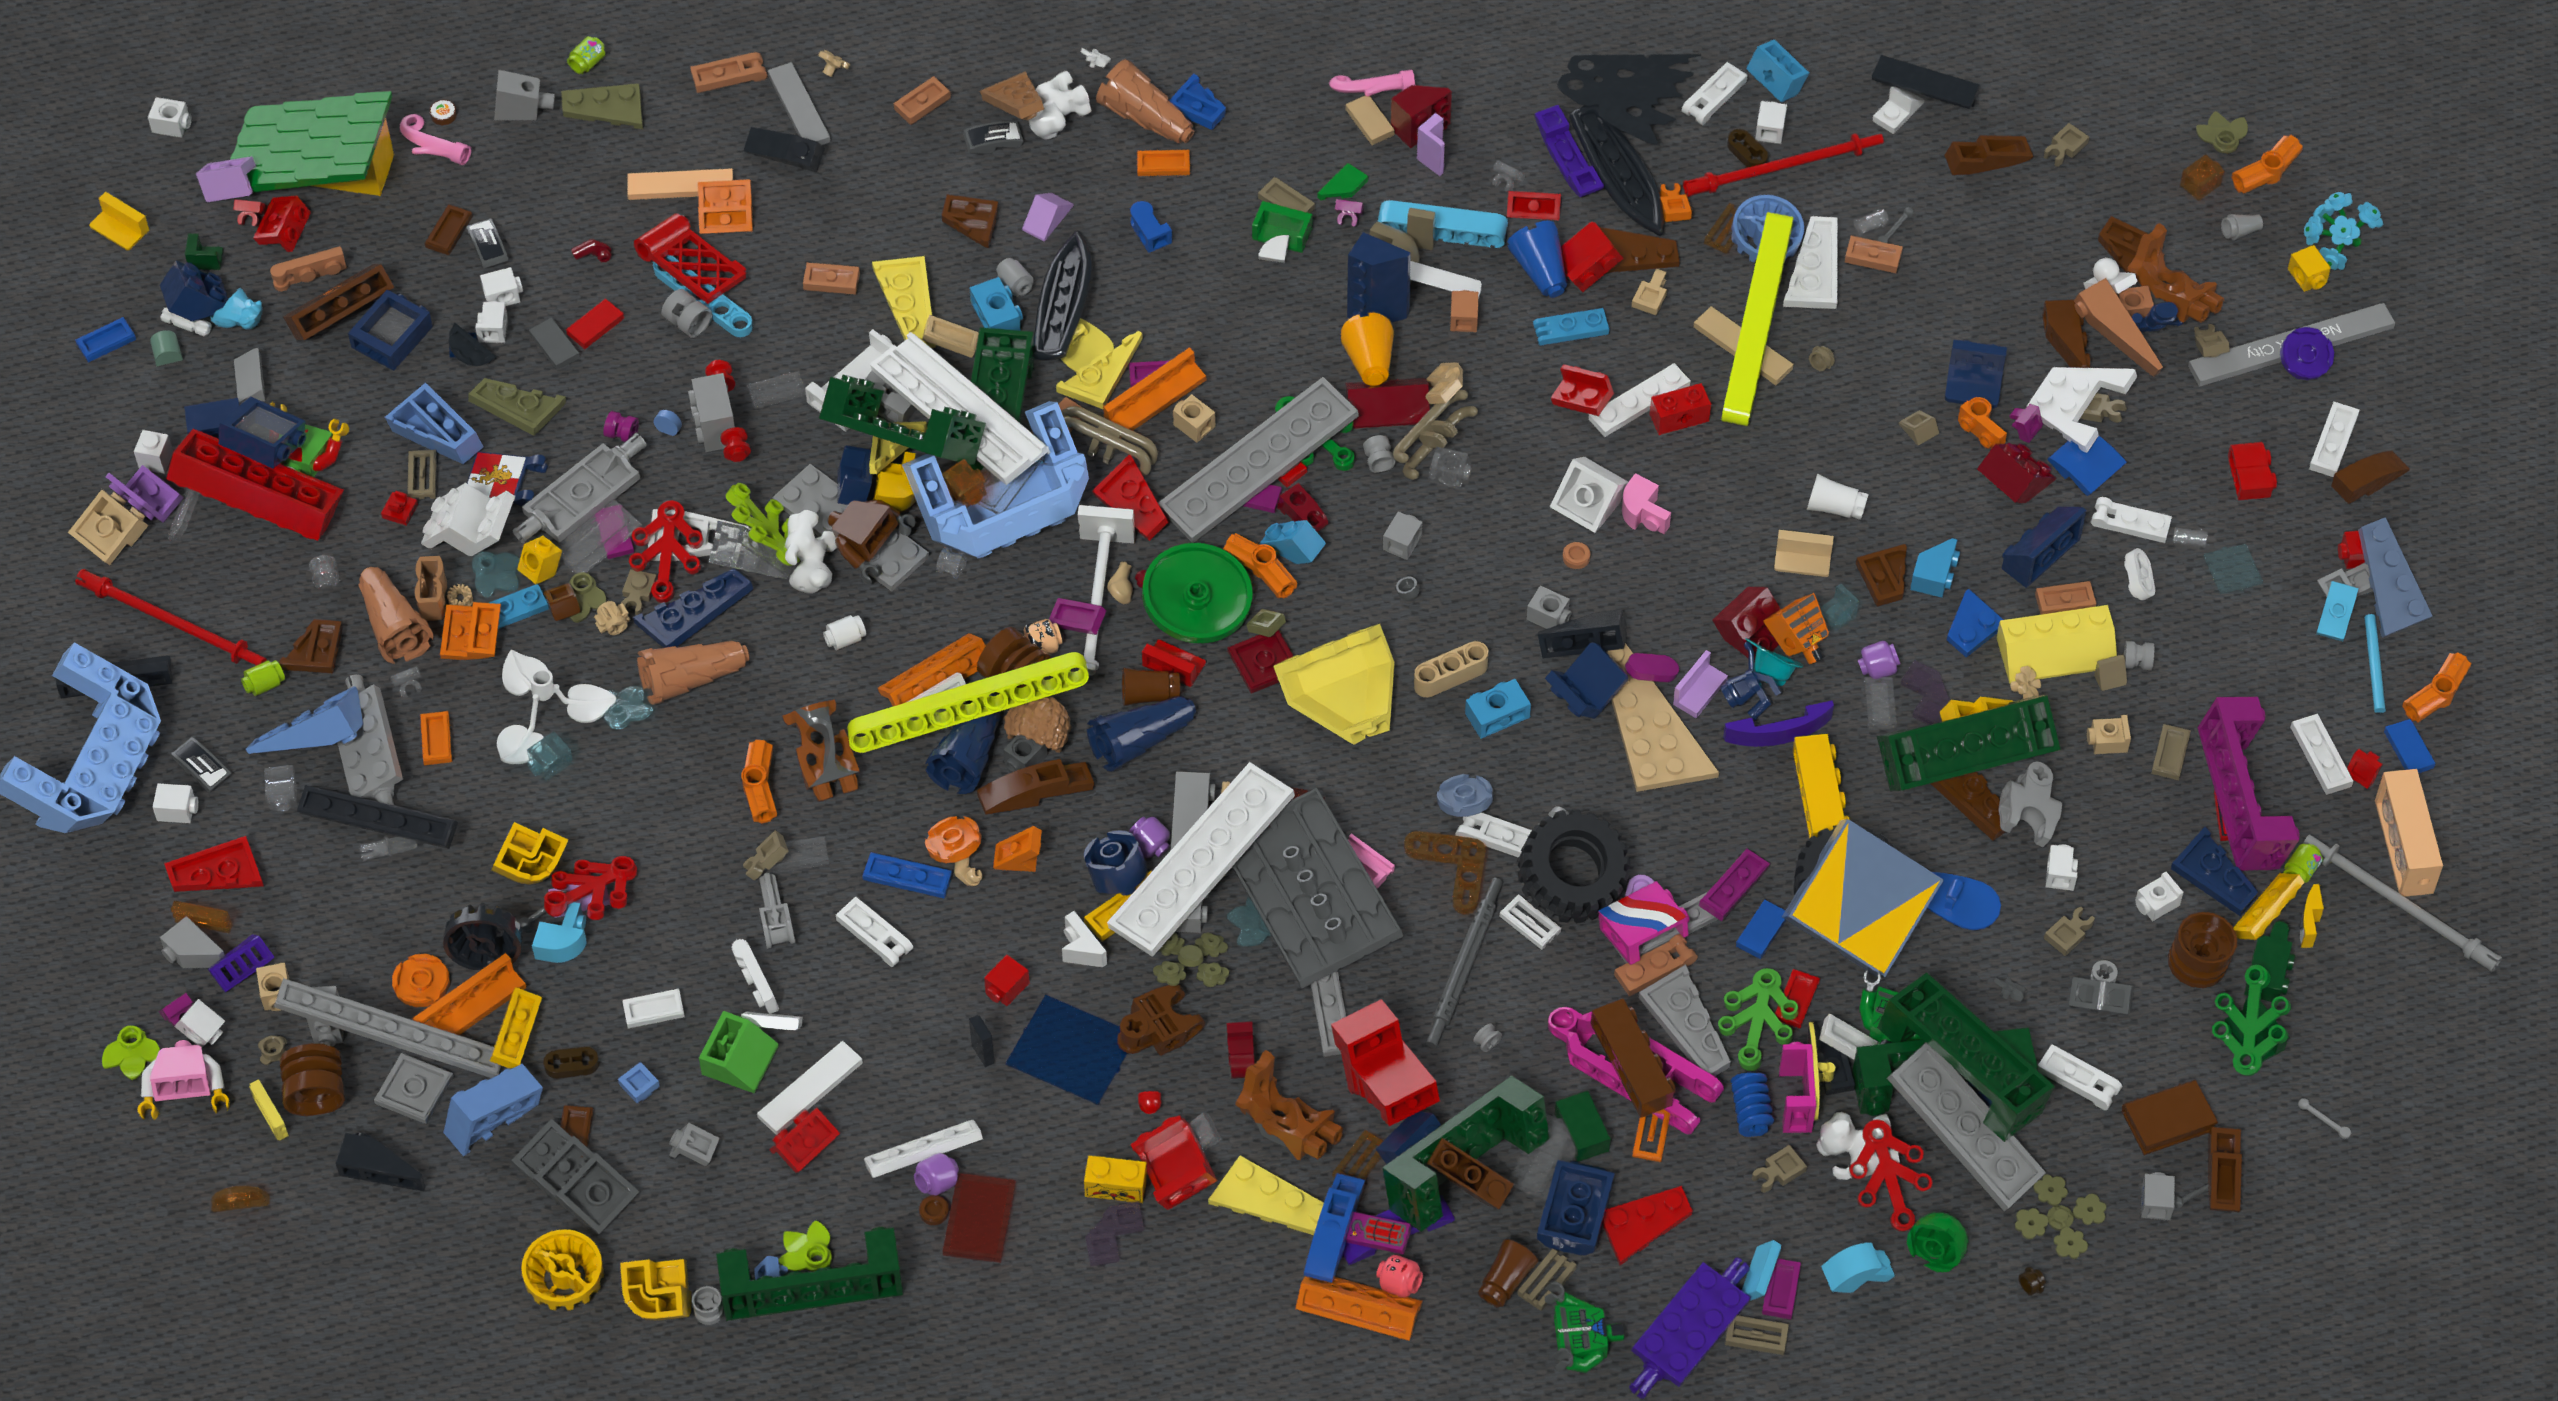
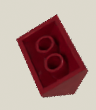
M1426 378L1386 380L1377 386H1370L1364 382L1345 383L1347 400L1358 410L1359 415L1353 420V429L1415 425L1430 410L1429 402L1425 397L1429 392Z

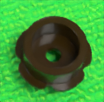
M2025 1268V1272L2018 1277L2019 1284L2029 1296L2035 1293L2041 1294L2046 1283L2043 1274L2038 1269Z

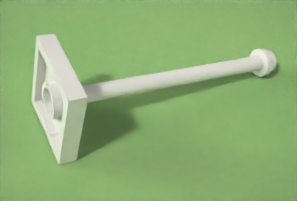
M1079 505L1078 523L1080 524V539L1099 540L1091 604L1102 606L1110 542L1134 544L1136 535L1134 510ZM1098 632L1097 635L1087 634L1084 658L1086 659L1089 675H1094L1099 667V663L1095 661Z

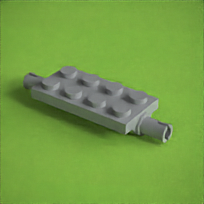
M635 433L620 447L615 446L610 449L604 443L522 507L523 513L528 519L513 529L515 537L521 543H525L541 529L560 543L640 479L639 472L631 466L629 459L647 446L645 440L638 433Z
M351 675L350 678H346L345 682L348 689L356 686L358 690L363 725L356 732L358 736L344 744L342 741L337 742L351 796L394 806L392 798L394 796V785L403 780L382 693L380 688L374 684L365 689L363 677L361 675Z

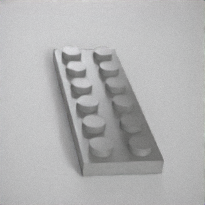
M811 464L773 496V499L779 501L783 505V510L789 515L798 514L804 510L816 513L819 519L812 529L818 537H821L824 531L832 532V527L828 524L829 515L833 511L843 513L848 506L838 504V484ZM895 528L870 562L865 560L864 563L877 567L878 578L872 572L867 573L892 592L929 558V552L908 536L902 535Z
M1926 1042L1887 1077L1891 1084L2003 1211L2010 1208L2046 1173L2014 1136L2004 1142L1983 1123L1989 1107L1952 1065Z

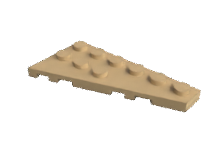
M1625 643L1624 649L1605 651L1628 675V681L1611 701L1636 791L1718 778L1719 772L1653 681L1634 679L1627 673L1625 664L1629 656L1633 654Z

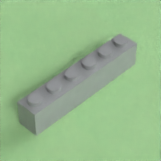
M1176 772L1171 850L1209 808V801H1215V784H1210V773ZM1203 900L1175 932L1201 933V923H1207L1208 906H1203Z

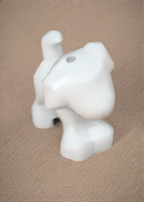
M1068 71L1061 72L1052 80L1038 85L1035 90L1042 100L1044 110L1037 112L1036 117L1028 120L1032 131L1044 140L1056 137L1058 131L1065 127L1066 121L1064 116L1076 112L1080 116H1085L1091 113L1086 90L1082 85L1071 90L1069 84L1073 81Z
M804 510L789 516L785 559L790 565L797 564V557L801 560V563L790 575L789 582L791 586L801 592L813 594L821 588H827L830 585L832 573L823 563L826 551L832 552L837 546L835 544L836 537L831 531H824L821 537L815 538L812 528L818 523L819 516L813 511Z
M1837 1112L1829 1121L1821 1126L1817 1149L1824 1156L1849 1152L1851 1165L1856 1162L1865 1145L1862 1137L1863 1130L1855 1129L1848 1114ZM1887 1114L1879 1115L1873 1119L1882 1120L1891 1128ZM1874 1129L1872 1135L1875 1139H1881L1883 1133L1880 1129ZM1888 1149L1891 1159L1900 1163L1898 1152ZM1876 1150L1866 1165L1867 1174L1865 1177L1872 1175L1879 1163ZM1855 1165L1853 1173L1861 1176L1863 1168L1860 1165ZM1834 1166L1832 1168L1833 1175L1837 1179L1847 1180L1852 1178L1849 1175V1167L1844 1169Z

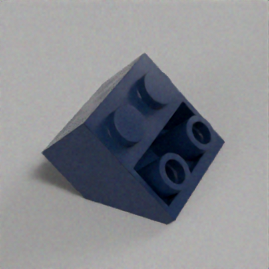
M175 260L160 284L168 311L189 321L214 315L215 311L223 308L229 300L222 279L214 273L206 274L188 262L184 264Z
M1419 1111L1407 1117L1376 1150L1387 1165L1439 1128L1441 1124L1433 1113Z

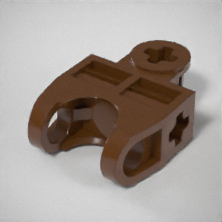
M1167 985L1133 999L1131 1014L1123 1017L1120 1022V1033L1118 1034L1117 1043L1121 1050L1130 1054L1139 1053L1153 1045L1158 1054L1162 1056L1185 1045L1200 1033L1205 1026V1021L1199 1014L1191 1016V1014L1180 1015L1174 1012L1172 1009L1173 1005L1184 998L1185 992L1180 985Z

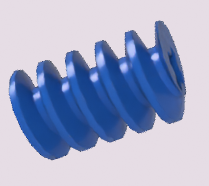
M1741 1073L1734 1076L1730 1081L1732 1083L1731 1089L1734 1093L1733 1101L1736 1104L1735 1112L1737 1113L1739 1133L1745 1137L1766 1134L1769 1130L1768 1126L1774 1123V1117L1770 1115L1773 1109L1768 1105L1771 1098L1767 1095L1769 1092V1087L1765 1084L1767 1076L1762 1073Z

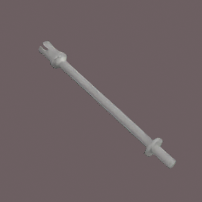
M2310 834L2304 840L2303 844H2312L2320 850L2321 855L2325 858L2322 863L2323 866L2326 867L2332 862L2462 948L2464 957L2468 960L2472 958L2490 972H2493L2495 966L2499 965L2502 957L2483 946L2481 940L2478 938L2468 939L2340 855L2338 853L2340 845L2335 844L2330 848Z

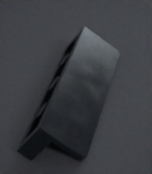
M1880 55L1871 78L1877 82L1967 109L1975 106L1980 84L1884 55Z
M169 655L112 663L147 683L149 687L172 684L171 658ZM56 678V686L61 699L86 696Z

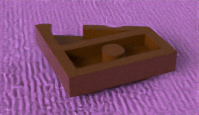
M947 194L942 211V222L983 247L989 248L999 209L998 201Z
M2111 216L2099 233L2098 241L2125 273H2130L2127 270L2128 266L2135 258L2142 235L2148 233Z
M1906 544L1860 556L1856 559L1855 564L1877 607L1902 600Z
M314 619L306 628V632L294 642V649L286 658L282 657L279 660L282 670L333 674L343 629L342 622Z

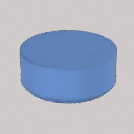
M669 410L659 411L654 418L655 427L660 432L675 436L682 427L680 418Z

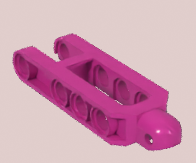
M1561 1007L1554 1010L1548 1018V1028L1556 1038L1566 1043L1570 1065L1631 1101L1615 1069L1606 1060V1057L1602 1054L1598 1056L1584 1047L1591 1036L1595 1034L1591 1026L1592 1012L1582 1015L1569 1007ZM1649 1038V1047L1653 1054L1657 1053L1663 1064L1662 1071L1666 1078L1670 1077L1673 1082L1675 1081L1708 1102L1713 1103L1718 1099L1724 1087L1716 1077ZM1673 1098L1672 1106L1664 1109L1670 1113L1669 1124L1685 1134H1692L1700 1123V1118H1697L1691 1111L1681 1106L1675 1098ZM1652 1113L1663 1120L1664 1114Z

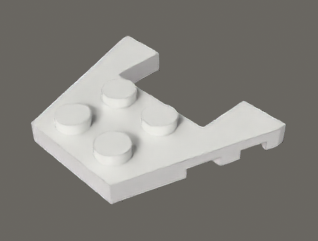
M2053 367L2028 405L2039 406L2042 421L2046 426L2051 429L2055 428L2062 433L2063 438L2069 442L2073 441L2079 446L2080 450L2087 453L2099 435L2097 428L2078 423L2079 419L2101 387L2126 394L2137 378L2136 370Z

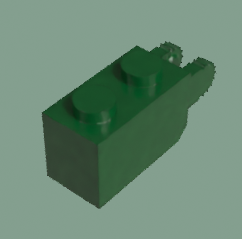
M2276 921L2273 924L2270 936L2264 935L2257 939L2251 961V966L2261 965L2270 973L2268 986L2261 990V999L2270 1002L2280 996V994L2286 995L2290 978H2286L2285 974L2286 970L2292 971L2295 954L2290 953L2293 942L2287 941L2289 927L2283 921ZM2254 972L2252 974V980L2259 979L2260 972ZM2246 983L2244 995L2248 996L2249 984Z

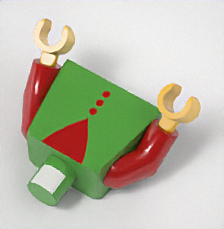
M272 402V403L269 404V405L275 407V403ZM281 404V410L287 412V407ZM337 419L330 421V431L305 424L306 440L304 444L292 452L287 460L282 461L280 464L314 477L318 471H323L336 462L342 444L340 438L348 434V424L342 423L339 431H337L339 420ZM269 432L270 443L274 444L277 440L281 438L280 436Z

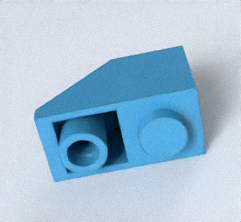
M1307 520L1272 524L1265 531V537L1259 544L1270 545L1274 548L1276 554L1295 564L1311 563L1326 542Z
M1957 539L1947 540L1918 555L1910 590L1943 597L1945 588L1950 589L1954 573H1950L1951 566L1957 567L1960 551H1956Z

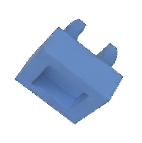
M641 1062L618 1078L619 1085L636 1103L643 1102L652 1095L654 1090L660 1087L659 1081Z
M766 1256L754 1269L755 1280L762 1276H782L788 1271V1268L778 1264V1257Z

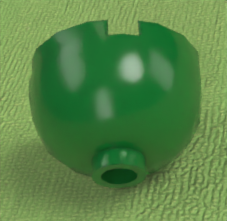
M1933 1212L1921 1217L1907 1234V1246L1913 1257L1917 1255L1930 1262L1924 1264V1266L1935 1272H1949L1965 1256L1968 1236L1964 1226L1952 1215L1943 1212Z

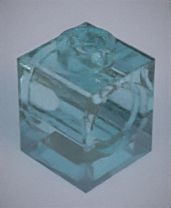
M554 731L527 749L529 758L527 765L535 776L540 774L545 781H548L573 763L570 748Z

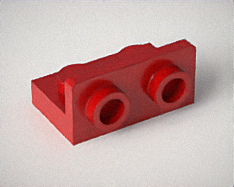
M297 195L272 198L253 239L259 245L279 243L286 252H292L311 212Z
M1562 365L1560 370L1563 380L1551 396L1552 404L1599 416L1614 394L1609 377L1601 372Z
M818 1108L810 1112L806 1109L793 1119L796 1125L790 1131L784 1128L772 1139L775 1144L769 1149L771 1153L777 1152L795 1173L803 1169L840 1134Z

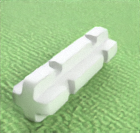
M167 307L163 309L161 314V320L166 323H173L177 327L191 332L195 331L196 334L202 336L210 334L212 328L210 322L200 319L189 321L169 312Z

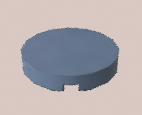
M1466 774L1453 776L1445 780L1439 786L1440 790L1437 791V803L1440 809L1449 815L1457 817L1479 814L1486 810L1493 800L1491 784L1480 776H1476V779L1469 778V775Z

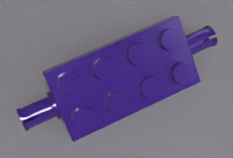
M1734 1258L1722 1275L1704 1262L1699 1266L1633 1346L1632 1352L1641 1358L1644 1363V1370L1629 1386L1633 1394L1639 1389L1640 1392L1637 1397L1644 1399L1656 1382L1663 1379L1670 1380L1678 1387L1681 1386L1749 1303L1751 1297L1736 1287L1750 1270L1746 1262L1740 1267L1739 1264L1742 1262V1259Z

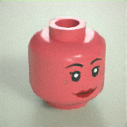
M1392 1255L1386 1261H1382L1377 1269V1277L1380 1278L1382 1290L1406 1298L1411 1293L1415 1294L1421 1286L1423 1273L1420 1271L1418 1263L1399 1255Z

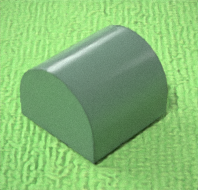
M160 331L151 337L150 343L156 366L183 360L177 335L174 332Z

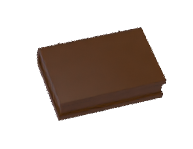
M2196 1080L2178 1084V1086L2140 1099L2137 1098L2122 1105L2123 1116L2143 1155L2208 1134L2211 1127L2218 1123Z

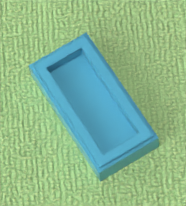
M1774 1240L1757 1246L1750 1270L1747 1273L1742 1291L1751 1297L1750 1301L1762 1297L1766 1293L1781 1250V1244Z

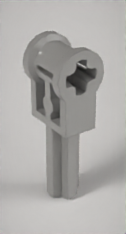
M764 873V876L759 878L764 907L759 908L766 947L768 949L773 944L784 942L793 944L795 939L788 904H781L776 876Z

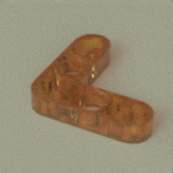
M1421 831L1409 833L1404 840V851L1410 858L1458 864L1453 891V908L1459 914L1469 915L1473 913L1478 906L1486 850L1483 842L1475 838ZM1415 841H1420L1419 849H1413ZM1429 842H1433L1432 852L1428 851ZM1447 844L1453 850L1448 854H1441L1438 852L1437 847ZM1457 846H1461L1460 855H1457ZM1471 848L1476 849L1475 856H1469ZM1465 872H1472L1477 876V879L1472 882H1466L1461 878V875ZM1464 890H1469L1467 905L1462 904Z

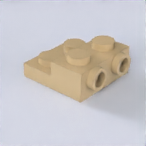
M101 490L68 533L105 563L111 565L125 545L128 544L132 547L148 525L142 521L145 515L133 506L130 510L124 506L127 501L116 492L109 495Z

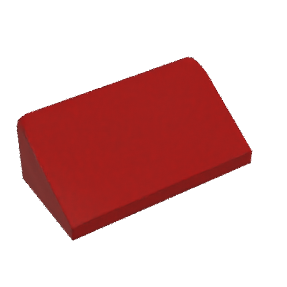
M1508 191L1507 217L1559 220L1561 194Z

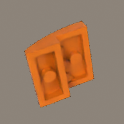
M750 179L698 182L700 234L752 231Z
M473 602V606L446 605L440 658L472 660L495 657L501 604Z

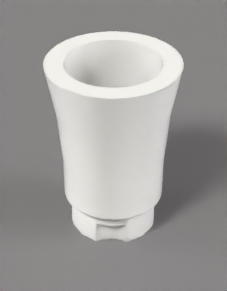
M1817 474L1807 510L1821 511L1861 520L1868 494L1858 492V489L1842 485Z

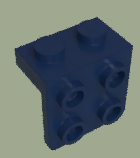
M1953 340L1945 400L1947 402L1964 404L1975 397H1982L1990 402L1992 409L1997 408L2007 347L1974 343L1967 340Z
M1590 643L1565 673L1551 670L1545 679L1552 685L1550 690L1557 697L1564 698L1569 703L1567 707L1574 715L1595 719L1628 681V675L1599 644Z

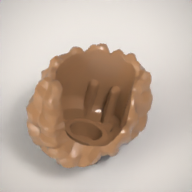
M1045 697L1009 708L1008 713L1004 717V729L1008 734V739H1012L1014 735H1022L1028 740L1033 739L1039 745L1043 746L1045 744L1047 748L1055 750L1056 753L1062 751V747L1066 744L1068 733L1071 730V720L1067 710L1053 697Z

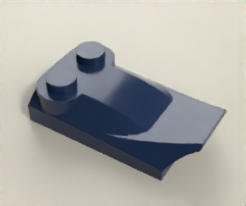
M1557 1160L1538 1228L1537 1240L1550 1249L1585 1256L1594 1253L1615 1173L1583 1163Z

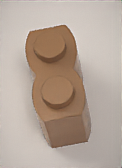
M440 556L419 557L416 563L418 582L415 587V598L419 614L426 621L442 620L446 611L444 595L447 590V579Z

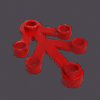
M673 500L662 503L657 511L658 517L645 528L639 527L632 532L634 543L637 546H644L649 542V537L664 527L663 536L642 553H634L629 558L632 570L640 572L645 569L648 562L661 553L658 580L651 587L653 598L660 603L669 602L675 594L671 582H669L672 552L683 563L687 573L696 574L701 569L699 559L696 556H691L674 538L675 527L686 537L689 547L693 549H698L703 545V536L701 532L693 530L684 520L685 511L683 506ZM669 510H675V514H674V515H672V516H667V515H666L667 511H669ZM639 534H645V538H644V539H642V540H637V539H636L637 535H639ZM694 536L700 538L699 541L696 543L690 542L691 538ZM636 559L642 560L640 565H633ZM690 562L697 563L694 568L687 567ZM660 586L667 587L664 592L657 591Z
M627 856L616 857L611 864L578 860L574 864V874H567L564 871H557L552 874V887L563 890L569 884L581 886L567 893L557 890L546 893L544 896V909L550 916H560L567 909V905L593 892L591 903L587 906V916L592 920H600L604 917L605 906L603 899L606 885L615 881V890L610 893V905L617 909L625 907L627 904L626 884L627 881L632 880L637 875V866ZM591 872L602 874L600 876H590Z
M1872 1120L1863 1128L1862 1137L1865 1145L1856 1162L1850 1165L1849 1175L1856 1180L1865 1177L1867 1174L1866 1165L1875 1150L1879 1163L1866 1188L1858 1194L1857 1201L1863 1208H1869L1876 1202L1875 1194L1884 1179L1894 1209L1890 1216L1891 1226L1897 1231H1907L1914 1225L1915 1216L1905 1206L1896 1176L1913 1184L1915 1189L1920 1192H1925L1931 1188L1932 1179L1928 1174H1918L1891 1159L1888 1147L1905 1155L1906 1160L1912 1164L1921 1161L1924 1153L1920 1146H1910L1892 1136L1891 1128L1886 1122ZM1874 1129L1882 1131L1883 1136L1881 1139L1873 1137L1872 1132ZM1911 1149H1916L1919 1152L1918 1159L1913 1160L1910 1158L1909 1151ZM1855 1165H1860L1863 1168L1861 1176L1853 1173ZM1920 1177L1927 1179L1928 1185L1926 1188H1921L1918 1185ZM1864 1193H1868L1872 1197L1870 1204L1862 1202L1861 1197ZM1900 1214L1908 1216L1907 1224H1901L1898 1221Z

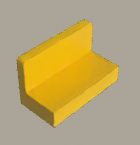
M107 192L99 197L102 212L89 224L91 229L126 250H130L150 231L145 215Z

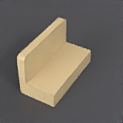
M1779 530L1774 570L1828 577L1834 536Z

